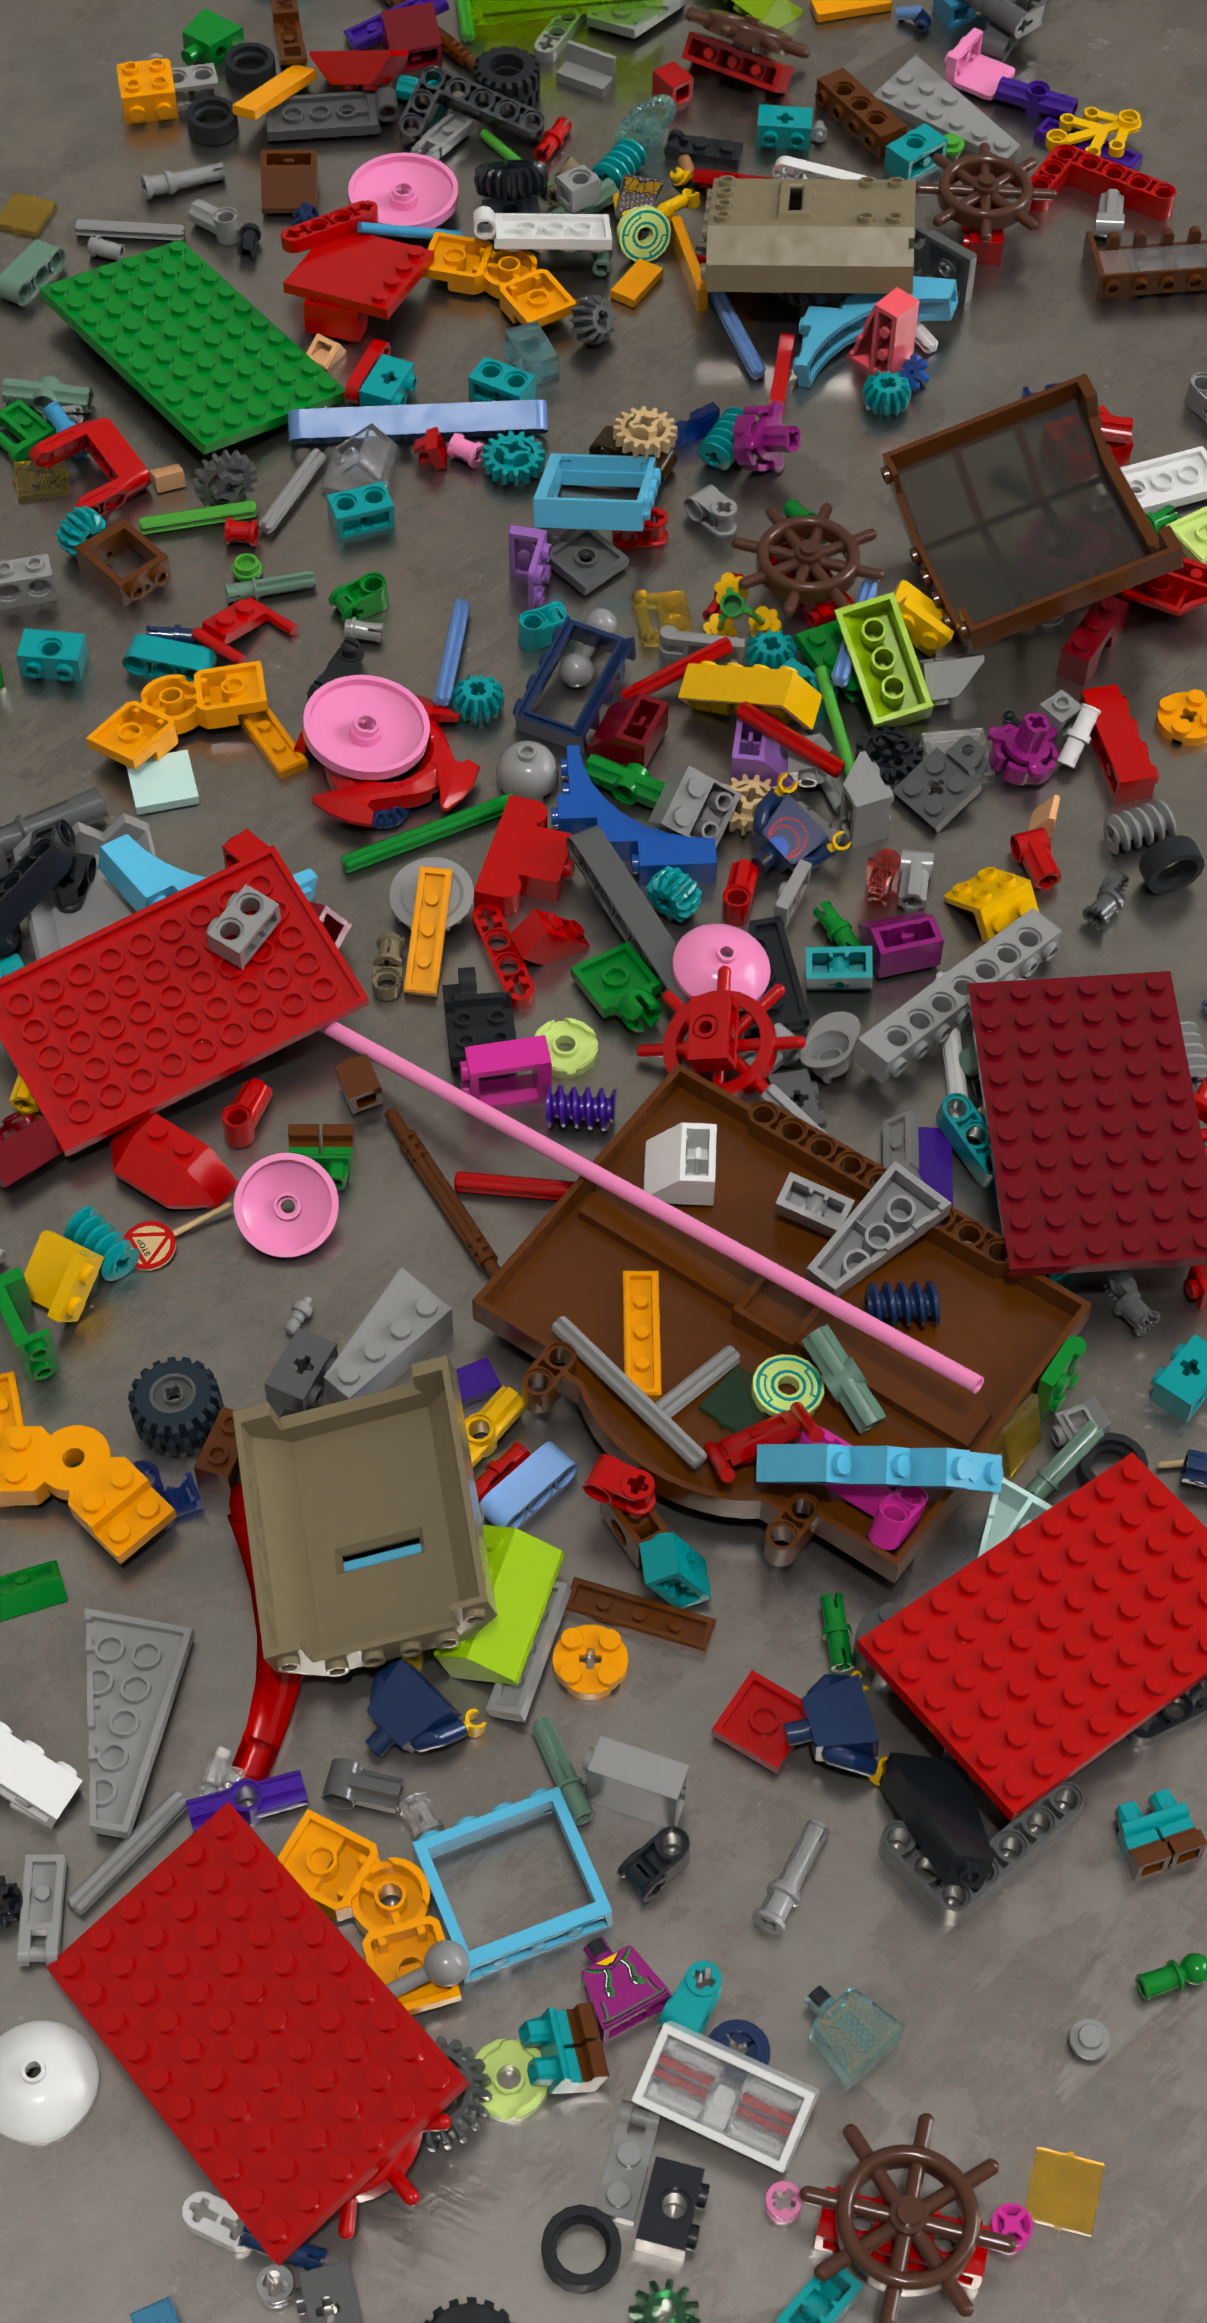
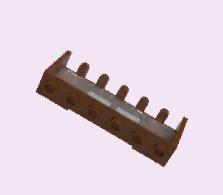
M1192 226L1189 229L1186 242H1173V230L1165 228L1161 233L1160 243L1146 244L1147 236L1145 231L1142 229L1137 230L1134 234L1133 245L1119 246L1120 239L1118 233L1113 231L1107 235L1106 246L1102 248H1097L1092 231H1086L1083 256L1095 300L1136 298L1137 295L1207 290V240H1201L1202 234L1199 226Z

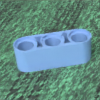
M546 1442L484 1496L480 1504L484 1509L485 1519L493 1526L518 1529L573 1479L579 1468L578 1463L554 1442Z

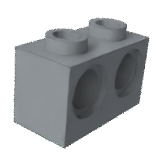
M214 63L171 68L178 111L187 110L189 105L196 99L205 96L220 97Z
M48 554L0 561V610L57 601Z
M245 884L239 893L236 892L230 897L226 909L219 918L215 917L208 925L206 935L209 950L243 969L281 921L279 903ZM250 910L258 911L257 913H255V914H253V915H246V914H245L246 912H248V911H250ZM229 935H237V936H238L237 938H235V939H233V940H227V939H225V938H226L227 936H229Z

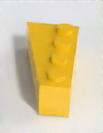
M701 661V664L688 663L678 698L693 710L731 716L732 711L737 714L736 710L743 701H747L763 712L771 714L786 726H788L789 720L800 723L802 729L813 730L823 695L799 676L798 671L792 667L780 666L779 669H770L760 664H754L753 667H744L733 662H729L727 666L717 665L711 661Z

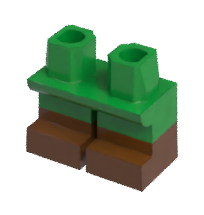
M288 1124L289 1153L300 1154L314 1160L328 1172L337 1190L345 1189L347 1179L352 1178L355 1153L354 1124H323L322 1154L319 1124Z

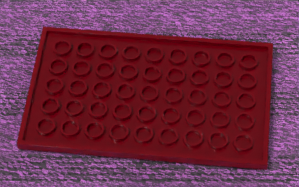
M1171 972L968 983L967 996L1008 1276L1207 1265V1159Z

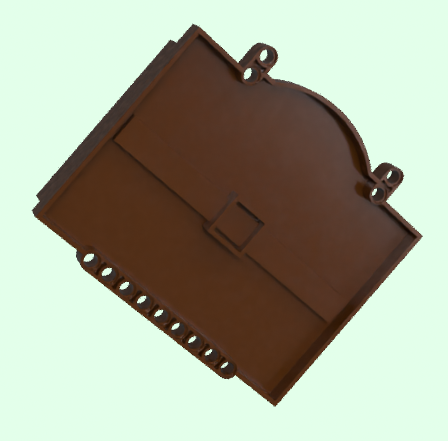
M679 1063L593 1160V1163L644 1190L647 1140L682 1122L717 1124L713 1206L669 1205L804 1279L806 1277V1268L831 1238L776 1213L775 1202L789 1173L792 1172L855 1200L856 1208L887 1170L880 1164L773 1102L759 1100L749 1105ZM580 1176L472 1300L473 1319L536 1358L522 1377V1402L529 1411L534 1413L546 1412L564 1395L579 1405L593 1436L608 1455L614 1456L628 1465L651 1474L655 1483L654 1492L678 1504L717 1516L763 1520L769 1524L765 1531L764 1556L772 1565L784 1567L791 1564L812 1536L817 1534L888 1580L896 1583L905 1569L911 1573L972 1491L923 1488L928 1494V1501L916 1529L898 1548L894 1550L881 1549L871 1543L868 1538V1531L874 1517L822 1485L756 1482L757 1458L748 1464H738L732 1466L730 1461L727 1460L735 1472L734 1480L729 1483L721 1480L708 1458L700 1467L692 1468L576 1355L573 1346L562 1341L554 1334L551 1329L552 1324L561 1316L567 1317L624 1373L623 1271H659L661 1398L725 1346H733L740 1354L739 1364L671 1417L702 1449L707 1442L712 1441L717 1444L721 1439L772 1417L765 1411L762 1413L757 1408L751 1395L753 1376L758 1366L766 1359L781 1354L796 1355L808 1360L822 1374L805 1349L802 1340L814 1330L828 1324L848 1357L851 1356L868 1382L866 1384L868 1389L875 1396L887 1418L873 1429L860 1434L840 1401L836 1402L824 1383L823 1400L820 1407L812 1415L820 1427L830 1431L853 1446L954 1448L999 1455L1033 1409L1040 1379L1064 1342L1071 1336H1078L1087 1324L1092 1303L1044 1275L1009 1277L1003 1236L952 1206L949 1216L938 1223L943 1226L935 1225L839 1297L864 1311V1296L870 1282L876 1284L879 1292L882 1284L889 1282L894 1292L899 1281L905 1283L907 1291L913 1281H917L920 1284L922 1291L925 1282L932 1281L936 1291L939 1293L940 1325L935 1326L932 1316H928L925 1327H921L918 1317H914L911 1327H907L904 1317H900L897 1327L893 1328L984 1377L981 1389L974 1394ZM994 1258H998V1259H1001V1260H1003V1261H997V1260H994ZM885 1317L884 1323L892 1327L889 1317ZM558 1362H561V1363H565L566 1365H564V1366H556V1365H553V1364L558 1363ZM785 1383L778 1386L779 1390L787 1395L797 1392L796 1388L791 1384ZM535 1388L545 1389L542 1392L532 1391ZM800 1426V1427L797 1428L798 1431H799V1434H801V1432H802V1430H803L802 1427ZM799 1437L792 1439L789 1444H797ZM804 1513L808 1515L809 1518L800 1519L796 1517L795 1514ZM783 1540L789 1545L779 1546L774 1541Z

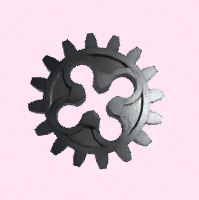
M884 725L882 731L872 727L871 735L864 732L862 733L861 741L856 742L854 761L860 752L866 751L870 760L877 763L882 781L888 780L890 786H894L895 780L899 779L901 782L923 760V747H919V738L911 739L912 732L910 730L904 734L901 733L900 726H896L894 730H889L888 725Z

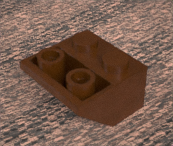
M261 150L262 213H292L305 202L310 203L317 209L319 182L317 150Z

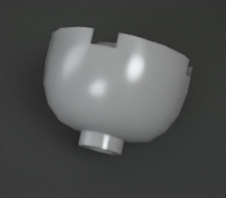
M528 740L510 745L500 755L497 763V788L500 792L502 789L506 794L510 792L514 796L533 799L539 802L543 801V796L548 795L550 792L552 795L559 783L556 758L546 746L539 742Z

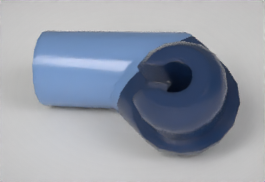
M914 5L896 8L897 20H912L919 33H925L931 27V17L921 6Z

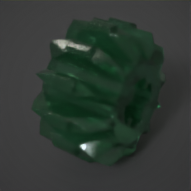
M668 2279L666 2281L665 2290H660L658 2283L653 2280L649 2282L650 2295L641 2290L635 2293V2299L639 2305L630 2306L628 2316L636 2320L633 2323H658L661 2310H666L670 2312V2318L667 2323H700V2319L693 2316L698 2311L699 2304L693 2300L686 2301L689 2295V2289L686 2286L682 2287L677 2293H674L673 2280Z

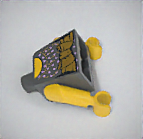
M630 174L623 175L620 190L612 197L615 217L619 221L626 212L636 206L651 205L662 211L667 219H669L683 208L695 209L701 204L699 192L692 194L691 189L685 188L682 194H680L666 180ZM648 227L639 230L638 240H640L643 231L649 232Z

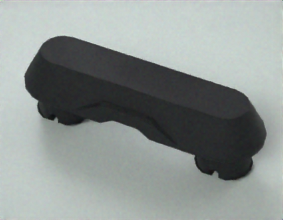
M356 638L344 639L341 647L331 658L324 672L310 686L307 692L308 700L324 684L337 678L355 674L358 665L365 656L364 649Z

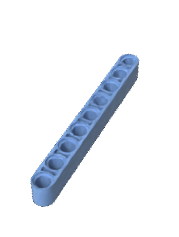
M547 401L311 408L294 409L287 412L289 442L293 444L412 440L426 436V429L438 427L442 438H452L456 433H461L464 437L498 436V433L508 436L509 431H513L514 435H519L521 431L524 432V435L543 434L549 431Z

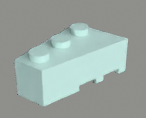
M1003 1477L1001 1493H993L978 1557L1053 1506Z

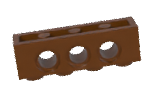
M838 69L817 79L815 98L818 105L823 107L878 159L885 157L886 146L889 143L907 134V125L846 69Z

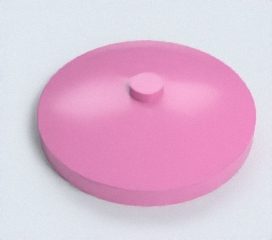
M392 153L376 157L355 171L349 181L348 199L349 205L362 200L375 202L378 205L377 223L435 228L448 220L455 212L459 201V188L454 173L439 160L417 153Z
M350 675L334 679L313 693L304 710L302 731L310 752L330 770L354 779L382 780L403 774L420 761L428 745L430 722L423 704L412 692L402 685L378 676Z

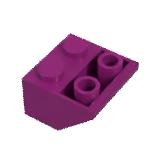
M917 911L858 924V930L864 945L872 946V965L878 978L933 967L941 963L944 939L934 915Z

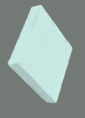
M188 750L167 753L159 761L149 757L136 770L126 766L137 815L200 804Z

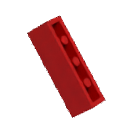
M1117 684L1081 690L1079 704L1085 703L1101 711L1089 737H1091L1090 743L1115 803L1151 798L1154 786L1159 780L1158 770L1149 760L1147 744L1140 739L1138 724L1135 718H1131L1126 696L1121 695Z

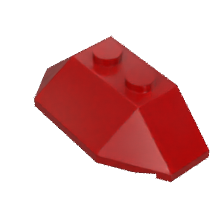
M408 50L310 51V58L331 85H342V90H358V85H362V90H378V84H390L406 68L409 56Z
M1116 534L1104 559L1111 571L1141 559V556L1131 539ZM1183 557L1184 567L1119 592V594L1128 600L1181 616L1207 603V565Z
M156 1113L149 1114L138 1122L118 1131L111 1138L114 1175L166 1208L196 1209L208 1207V1209H215L221 1206L233 1194L239 1184V1181L208 1145Z

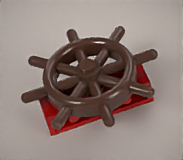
M694 7L687 9L686 18L688 21L703 25L704 29L733 40L731 44L704 33L689 31L681 57L688 61L775 93H786L794 66L755 53V49L758 48L784 56L790 54L801 59H807L810 56V51L806 44L793 41L791 35L761 23V19L747 14L743 17L717 9H710L707 12Z
M985 142L980 144L979 154L965 156L954 162L940 153L934 154L932 157L933 163L944 170L940 176L939 184L916 183L917 195H937L938 204L943 212L933 218L934 226L940 227L950 220L961 224L962 233H967V235H963L962 246L977 254L976 264L1001 265L1004 244L1003 228L1018 222L1031 231H1036L1039 228L1038 221L1027 214L1032 200L1053 201L1058 196L1055 189L1033 188L1031 178L1027 172L1036 167L1037 160L1030 157L1017 164L1007 158L990 155V146ZM957 181L962 182V185H954V184H955ZM1010 183V184H1012L1014 187H1004V186H1006V185H1008V184ZM955 196H960V197H965V198H963L961 201H959ZM1006 199H1018V200L1012 204L1011 202H1009V201L1006 200Z
M829 503L821 505L818 516H795L784 519L775 507L770 506L766 509L765 513L773 526L767 529L759 542L735 537L731 542L734 549L756 554L757 572L741 578L738 586L742 590H747L763 583L771 592L786 599L783 607L785 616L790 617L794 615L796 608H799L806 616L811 628L835 621L837 619L834 610L855 604L847 594V591L853 586L857 577L875 581H882L885 577L882 569L860 565L858 546L873 541L877 537V533L874 529H867L851 535L843 526L829 520L832 512V506ZM821 540L831 543L823 547L820 546ZM842 553L846 561L829 557ZM830 571H835L839 573L836 576H833V574Z
M923 2113L919 2116L913 2145H892L874 2152L856 2125H846L843 2128V2137L859 2162L848 2173L842 2185H836L835 2188L826 2186V2190L807 2185L803 2186L799 2192V2197L804 2203L822 2207L814 2248L835 2253L814 2268L815 2278L819 2281H826L851 2266L863 2280L885 2292L879 2319L880 2323H897L902 2296H923L941 2289L944 2290L961 2317H971L974 2313V2305L962 2286L979 2290L984 2275L988 2249L1012 2253L1017 2247L1016 2240L1012 2236L991 2231L992 2227L983 2225V2222L980 2220L979 2204L973 2190L999 2172L998 2162L995 2159H987L963 2174L948 2158L930 2149L935 2121L929 2113ZM901 2168L908 2169L903 2196L886 2171ZM926 2173L937 2179L944 2186L921 2200V2191ZM869 2180L873 2181L881 2194L876 2196V2198L859 2194L860 2190ZM955 2200L960 2213L958 2219L941 2215L940 2209ZM856 2216L868 2218L873 2227L867 2231L858 2230L854 2227L853 2218ZM937 2237L948 2238L954 2243L955 2249L949 2252L942 2251L936 2247L934 2239Z

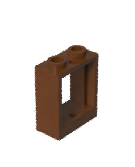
M124 518L75 547L79 569L122 607H126L171 579L168 556ZM131 548L147 563L121 578L105 563Z

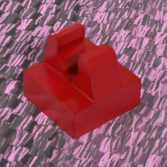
M438 427L426 429V436L414 442V453H419V463L421 465H433L435 471L447 468V446Z

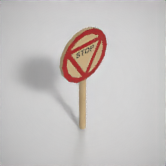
M227 1202L173 1231L167 1225L158 1221H145L133 1226L126 1232L123 1239L129 1240L132 1244V1249L137 1248L140 1252L134 1269L152 1271L163 1267L171 1260L175 1253L176 1236L232 1208V1202Z

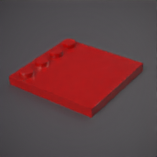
M355 231L313 247L283 282V290L287 294L388 320L435 261V251L418 245H409Z

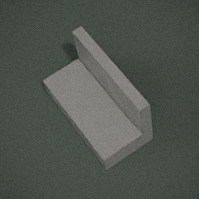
M569 40L567 42V61L556 72V81L603 98L616 83V56Z

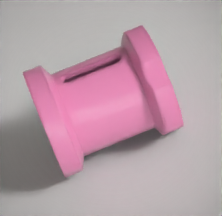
M456 433L449 441L447 456L452 459L459 458L468 462V466L475 469L482 462L484 444L481 442H471L465 439L463 434Z

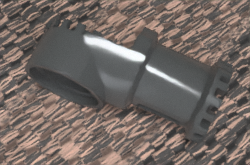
M1114 868L1107 873L1100 885L1097 899L1092 905L1086 906L1082 911L1083 919L1088 920L1086 922L1087 925L1090 923L1091 928L1095 926V930H1104L1109 925V919L1112 915L1123 909L1124 901L1120 897L1123 894L1120 892H1125L1123 887L1128 886L1126 884L1129 883L1130 878Z
M1112 1270L1103 1276L1101 1283H1105L1102 1285L1103 1288H1107L1105 1292H1109V1298H1112L1117 1303L1113 1309L1114 1313L1118 1316H1123L1134 1327V1333L1137 1336L1147 1334V1330H1151L1150 1326L1154 1327V1324L1159 1322L1161 1314L1158 1311H1152L1140 1299L1141 1294L1137 1291L1136 1281L1127 1270Z

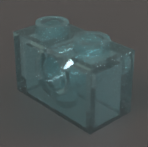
M537 321L505 330V343L502 344L505 358L511 360L513 367L536 375V386L559 379V356Z

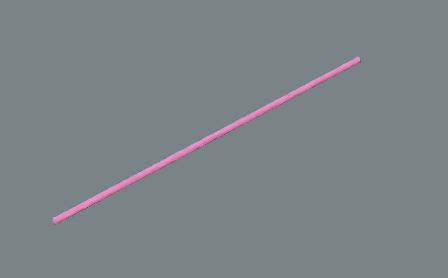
M334 1022L318 1030L361 1055L367 1054L370 1060L976 1394L981 1389L984 1377L346 1026Z

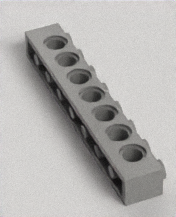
M1030 909L859 1037L852 1060L881 1084L892 1076L898 1077L914 1059H922L936 1042H944L952 1030L959 1025L965 1026L971 1020L967 996L968 983L1016 981L1017 978H1022L1023 976L1029 977L1044 960L1050 961L1060 949L1058 943L1062 930L1036 909Z

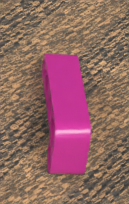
M822 1427L820 1428L824 1433V1437L821 1441H811L805 1431L802 1430L797 1444L853 1446ZM822 1485L874 1517L868 1531V1538L876 1547L884 1550L898 1548L912 1534L928 1501V1494L923 1488Z

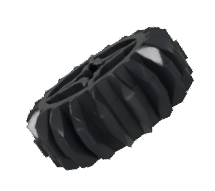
M531 159L486 162L475 169L474 176L477 194L500 199L542 194L548 189L547 182H549L546 165L538 160L532 161Z

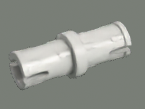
M1082 703V708L1072 729L1068 728L1066 735L1068 738L1057 759L1058 763L1075 769L1085 744H1089L1091 741L1089 735L1101 713L1099 709Z

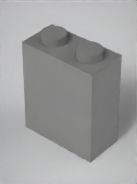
M600 1735L596 1748L589 1747L582 1766V1769L585 1770L582 1785L587 1786V1799L591 1803L662 1827L676 1826L687 1798L690 1765Z

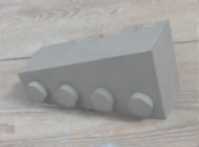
M894 1161L806 1268L805 1279L840 1297L949 1216L952 1203L898 1162Z
M401 1267L325 1374L326 1399L331 1403H336L389 1388L411 1368V1364L417 1363L453 1331L452 1308Z

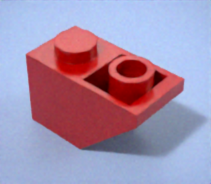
M534 909L509 934L522 959L541 965L584 952L590 947L584 936L585 931L577 921L573 919L567 920L558 917L552 912L546 913Z

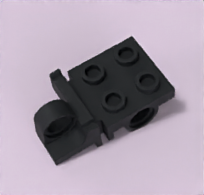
M475 967L458 968L459 984L442 985L451 1068L460 1067L459 1062L465 1061V1047L517 1039L511 991H507V993L477 994Z

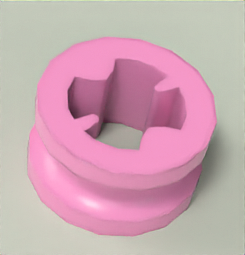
M788 2181L776 2182L769 2187L766 2193L764 2206L766 2214L777 2224L785 2225L792 2223L801 2212L803 2201L799 2197L800 2190L796 2185ZM787 2194L792 2197L790 2206H794V2208L789 2210L784 2207L781 2211L775 2208L777 2200L773 2199V2197L777 2195L780 2198H784Z

